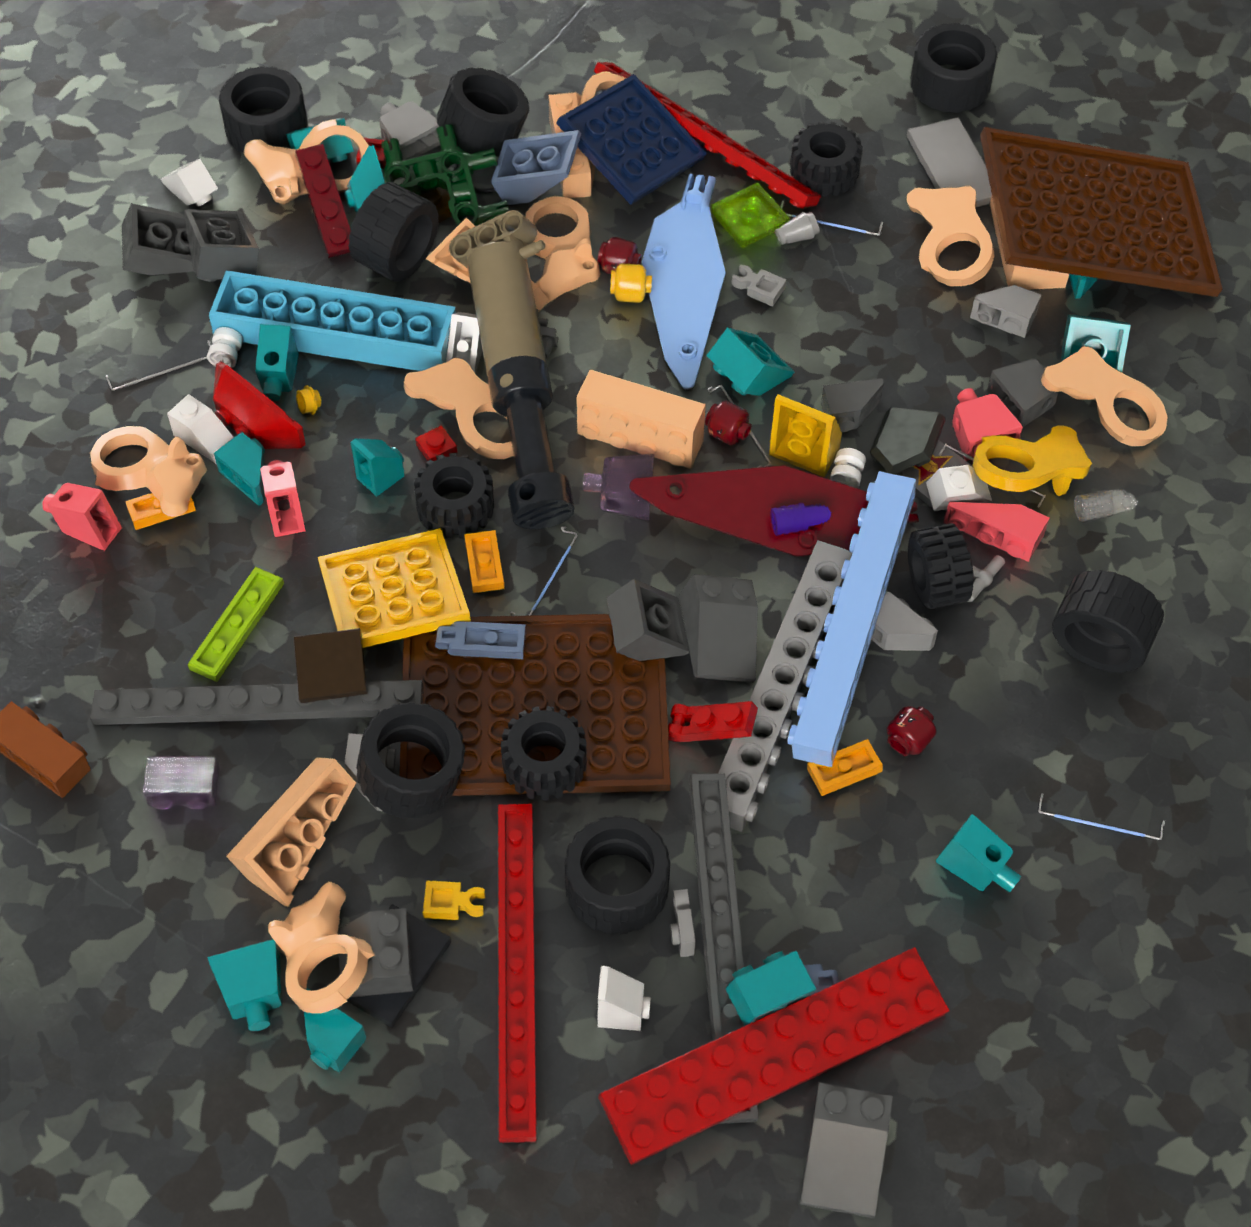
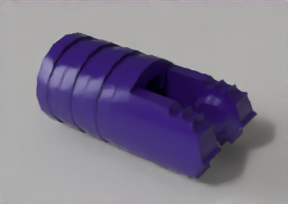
M803 503L781 506L779 508L775 507L771 508L770 511L772 528L776 536L806 531L808 526L824 524V522L830 520L832 514L828 506H821V504L804 506Z

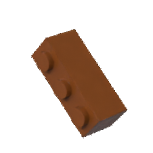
M11 701L0 711V753L61 798L91 770L86 760L88 754L85 749L75 741L68 743L64 740L62 733L52 724L45 726L39 722L38 716L26 706L20 708Z

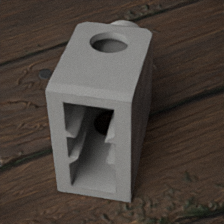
M391 102L382 106L379 119L382 139L390 141L391 150L390 139L396 138L399 140L403 161L416 158L440 145L438 135L436 134V129L439 127L437 118L414 102H407L398 108Z

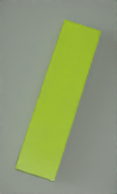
M255 566L189 661V670L218 682L283 587V578Z

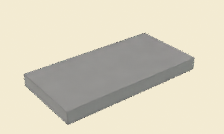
M959 118L908 129L907 138L935 189L971 186L976 190V207L990 204L992 193L986 165Z

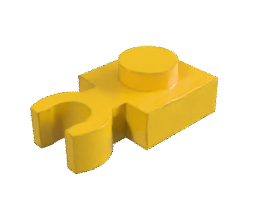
M426 881L423 917L424 919L459 920V911H466L467 914L473 917H481L484 915L483 906H476L471 902L474 899H485V889L473 887L466 892H461V882Z

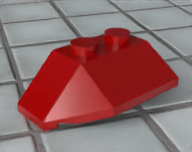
M222 361L216 364L213 394L216 407L215 415L224 426L229 425L236 431L237 435L243 432L251 440L255 438L264 449H298L306 445L303 428L298 422L291 419L285 411Z

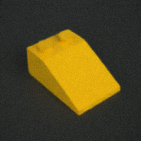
M777 394L774 403L769 455L825 477L835 460L836 453L840 450L842 432L836 418Z

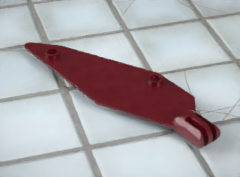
M785 465L635 478L629 485L632 493L667 515L793 556L811 555L817 540L849 550L853 534H859L861 528L858 526L861 508H867L869 501H866L867 491ZM678 487L681 493L673 494L670 488ZM913 502L910 513L918 510L916 502ZM798 503H803L804 506L812 504L814 506L816 504L825 505L832 512L830 520L824 522V524L808 526L806 531L791 532L790 534L779 536L774 534L770 516L771 508H779L791 504L796 505ZM918 514L909 515L907 523L919 522Z

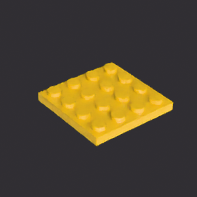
M441 528L318 557L337 631L360 628L363 648L435 631L439 626H451L456 621L471 622L470 612Z

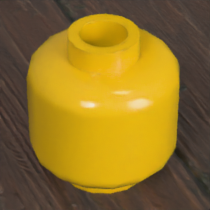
M619 264L616 271L611 270L610 294H615L617 301L641 303L645 298V293H651L652 276L646 275V268L643 265Z

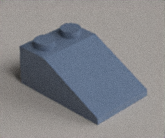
M574 130L504 140L497 162L498 166H496L491 180V184L502 201L507 200L508 205L529 203L567 178L581 132Z

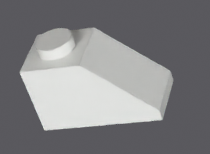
M201 159L187 163L161 178L162 183L185 205L196 203L198 206H201L211 200L213 197L210 193L218 189Z
M457 312L451 316L446 362L453 358L463 359L476 374L482 354L476 314Z
M189 394L167 413L173 436L183 439L185 444L215 464L214 452L234 438L209 407Z
M969 465L939 468L926 482L934 511L947 510L949 502H992L987 483L980 480L974 468Z
M601 966L598 992V1027L641 1031L642 1018L649 1019L651 997H644V983L611 967Z

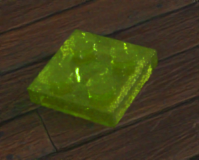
M755 183L711 204L713 216L741 248L775 233V229L790 221V217L759 183Z

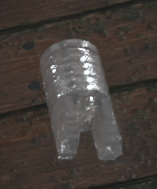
M1105 489L1076 495L1074 507L1079 521L1087 522L1089 520L1112 517L1114 514L1132 510L1138 501L1133 494H1127L1123 489Z

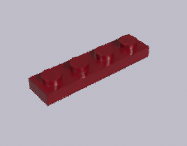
M323 144L295 150L296 159L328 258L350 253L349 234L351 229Z

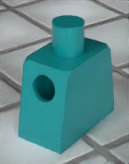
M260 324L255 367L263 394L271 401L276 402L280 400L281 392L292 391L299 353L291 326Z
M973 814L965 821L935 860L939 865L980 891H984L994 881L1010 893L1022 877L1006 865V862L1014 853L1013 849Z
M269 940L208 957L210 967L232 1019L246 1017L250 1031H260L269 1027L268 1010L282 1005L281 962L276 942Z

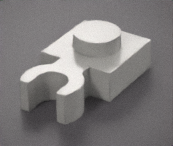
M747 265L739 266V275L743 277L732 276V285L735 288H747V296L772 307L785 290L787 283L786 279L763 269L758 274H755Z
M674 890L673 906L676 923L670 924L672 945H679L680 957L694 956L695 936L688 890Z

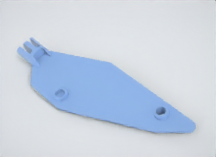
M689 174L681 202L654 219L642 259V265L646 268V275L652 276L651 293H649L664 359L680 386L686 390L692 389L695 386L726 275L709 209L716 179L713 176H708L705 187V176L699 174L696 176L695 183L694 175Z

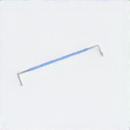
M782 201L779 214L791 216L793 218L796 217L797 215L781 213L782 207L784 206V201ZM817 220V222L821 224L844 228L862 233L874 234L880 236L881 228L883 226V222H881L879 233H873L862 229Z
M561 526L562 531L566 533L575 534V537L570 546L567 548L563 557L561 558L559 564L554 570L552 576L550 577L549 581L544 587L542 593L540 594L539 598L534 604L532 611L529 615H532L533 611H535L540 600L545 594L547 588L549 587L557 571L562 565L564 559L566 558L567 554L572 548L571 546L577 538V533L565 531L564 529H566V527Z
M1043 793L1041 794L1038 810L1039 813L1141 837H1148L1157 840H1161L1163 837V825H1165L1164 820L1161 825L1160 838L1153 837L1139 832H1134L1086 820L1040 811L1042 798L1044 795Z

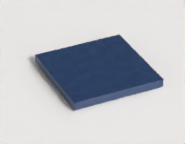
M634 74L560 116L556 122L563 132L574 130L581 132L578 148L630 205L702 161L707 155L704 149Z

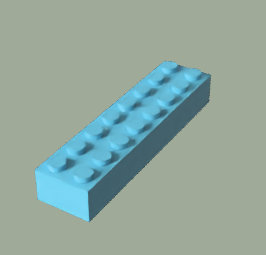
M226 270L211 307L209 319L213 334L220 327L232 328L242 335L243 343L258 345L260 324L291 326L298 352L423 371L446 363L451 316L456 313V309L454 306Z

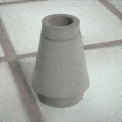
M802 212L780 226V228L775 229L780 245L813 239L814 235L820 232L818 222L812 212Z

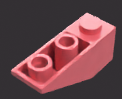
M949 502L944 523H953L960 531L978 538L981 542L993 545L1006 551L1013 557L1029 562L1045 534L1050 517L1021 504Z

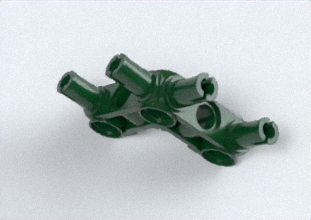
M445 125L447 136H445L443 126L436 129L441 151L403 161L398 139H390L392 150L388 140L381 143L387 164L384 169L386 183H394L398 178H405V181L399 185L417 195H421L423 191L439 187L446 189L449 192L450 201L448 204L456 227L461 223V219L467 215L473 216L474 218L471 222L478 226L509 211L507 200L485 206L478 204L471 175L474 174L473 171L498 166L494 149L491 148L468 154V152L458 147L453 125ZM453 164L461 165L457 170H448Z

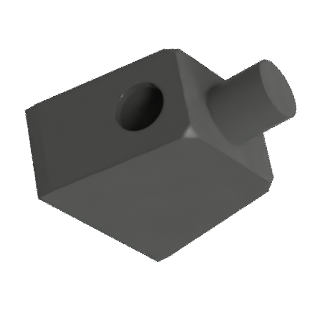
M1035 359L993 370L987 388L990 394H995L1021 423L1022 427H1025L1055 405L1058 392L1049 391L1042 385L1041 378L1045 369Z

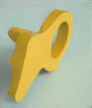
M1054 426L1051 429V433L1033 443L1008 436L992 435L981 437L982 443L976 449L972 466L980 480L992 487L1005 491L1025 492L1037 488L1052 479L1054 492L1061 496L1067 493L1073 479H1083L1087 476L1092 462L1079 443L1077 432L1067 426ZM1007 458L1024 465L1029 471L1018 473L1002 470L994 466L989 459Z

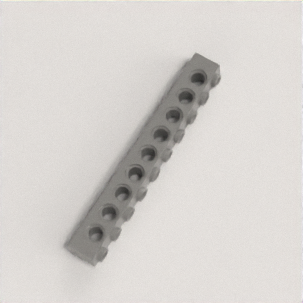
M817 540L749 699L758 707L751 737L733 738L718 774H725L730 828L742 832L746 822H753L759 806V803L755 802L758 793L764 794L767 789L770 775L766 773L770 765L776 766L782 749L778 744L781 738L787 739L793 723V720H790L789 717L792 711L797 712L800 698L804 696L803 693H800L803 684L806 685L810 668H815L811 664L815 658L819 640L822 641V637L826 633L824 632V624L827 614H832L835 605L832 604L836 587H842L844 581L841 578L844 561L850 560L852 552ZM801 629H807L810 632H804ZM790 655H798V656H800V657H799V658H794V657H791ZM778 681H788L789 684H782ZM768 707H776V708H778L779 710H777V711H772V710H769V709H767V708H768ZM763 733L768 737L760 738L756 734ZM751 760L756 762L757 764L747 765L744 763V761ZM741 788L744 789L746 792L735 793L732 791V789Z

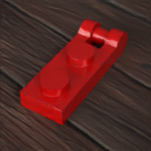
M752 701L689 707L683 704H674L670 714L672 723L668 725V739L673 742H690L751 737L758 707ZM686 722H690L689 726H684Z

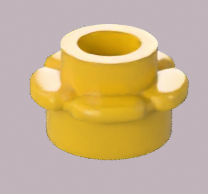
M308 385L304 386L301 390H297L296 402L302 414L311 412L314 415L318 407H321V397L318 390H313Z

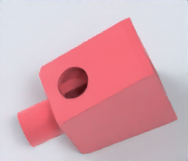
M972 388L965 389L958 394L957 399L960 403L955 407L952 423L963 453L974 458L978 445L982 443L981 437L996 435L1020 439L1023 428L1021 423L997 395L989 394L978 398Z
M281 460L271 461L267 466L260 468L274 536L280 537L305 532L291 462H283ZM289 500L290 508L288 510H279L278 502Z
M65 483L55 495L48 494L43 500V510L53 515L63 533L103 551L108 548L122 529L107 498L100 489Z

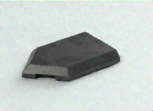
M891 407L886 411L870 450L871 457L885 468L886 473L903 475L902 471L914 465L920 467L930 462L945 423V417L939 412Z

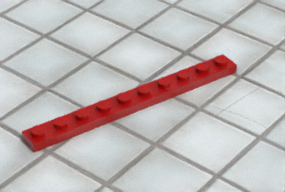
M597 62L594 69L596 74L611 72L625 78L631 76L630 73L613 62ZM642 82L694 140L699 139L705 143L704 147L713 153H721L726 157L725 161L736 167L741 166L747 170L746 174L749 177L769 184V190L780 195H786L790 198L789 202L794 206L802 209L808 206H817L821 195Z
M532 804L498 805L499 1143L537 1142Z

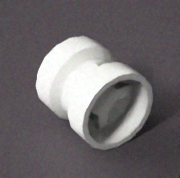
M228 327L216 329L212 338L213 345L208 350V361L215 367L219 361H222L233 368L238 359L237 352L242 346V335Z
M853 448L840 449L836 453L835 467L832 469L830 480L858 488L862 477L861 472L864 470L866 463L865 455Z

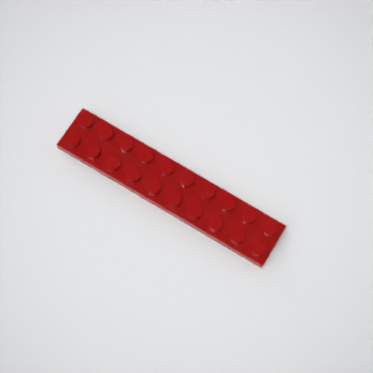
M914 947L600 1093L598 1098L630 1164L633 1165L946 1015L950 1010Z

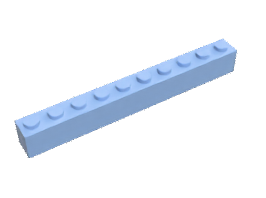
M879 471L875 483H869L866 494V501H869L867 508H861L858 519V526L861 528L859 534L854 533L849 549L852 552L850 560L844 561L841 578L844 581L842 587L837 586L832 602L835 605L833 614H827L824 632L827 634L824 641L819 640L816 648L815 660H818L816 669L810 668L807 676L806 687L809 688L807 697L801 696L798 704L797 716H800L798 725H792L789 732L788 744L792 745L794 759L832 768L915 499L916 479Z

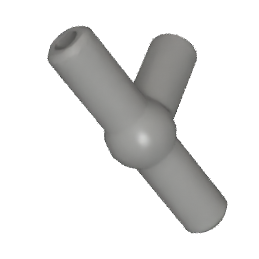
M994 556L983 570L973 566L974 584L972 596L968 602H973L985 587L991 585L993 577L1005 564L1002 556Z

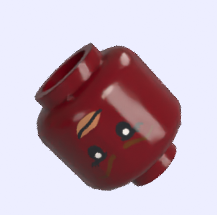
M611 237L607 242H602L597 262L601 265L603 272L611 275V270L616 271L619 264L641 265L642 254L638 253V247L635 242Z
M727 400L719 404H713L705 418L708 434L728 445H734L740 439L744 441L752 428V424L749 423V412Z
M903 707L886 728L889 745L901 755H919L937 733L936 726L933 723V715L924 707Z

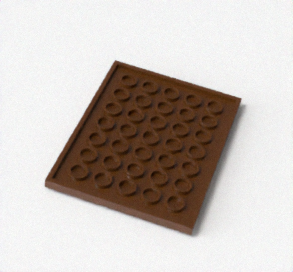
M984 127L980 138L1006 264L1217 297L1223 290L1188 162Z
M609 614L470 617L471 622L526 625L523 659L450 655L448 650L436 648L437 630L404 638L402 681L422 680L424 686L423 703L443 711L447 717L456 723V727L463 736V744H465L464 762L453 796L520 794L515 791V784L510 785L508 783L506 774L503 772L501 755L502 734L504 729H509L508 723L512 718L519 720L520 712L525 710L527 713H531L532 708L538 706L540 710H546V707L550 706L554 707V712L557 713L561 709L566 711L568 719L574 716L578 720V727L582 726L585 732L587 748L586 771H583L582 781L580 783L575 782V789L570 793L670 791L665 658L637 661L617 653ZM408 741L400 743V777L413 780L425 779L435 775L442 769L436 755L425 746ZM541 745L531 749L526 755L537 761H550L557 758L562 752L553 746Z

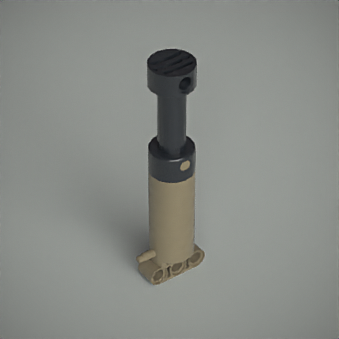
M510 210L454 237L449 245V252L451 256L468 269L492 406L498 414L507 417L518 476V480L514 481L508 489L513 522L525 529H545L567 521L574 514L575 507L570 481L565 475L556 473L554 470L543 411L552 402L553 393L527 258L539 253L546 246L542 240L534 242L537 236L536 226L518 210Z

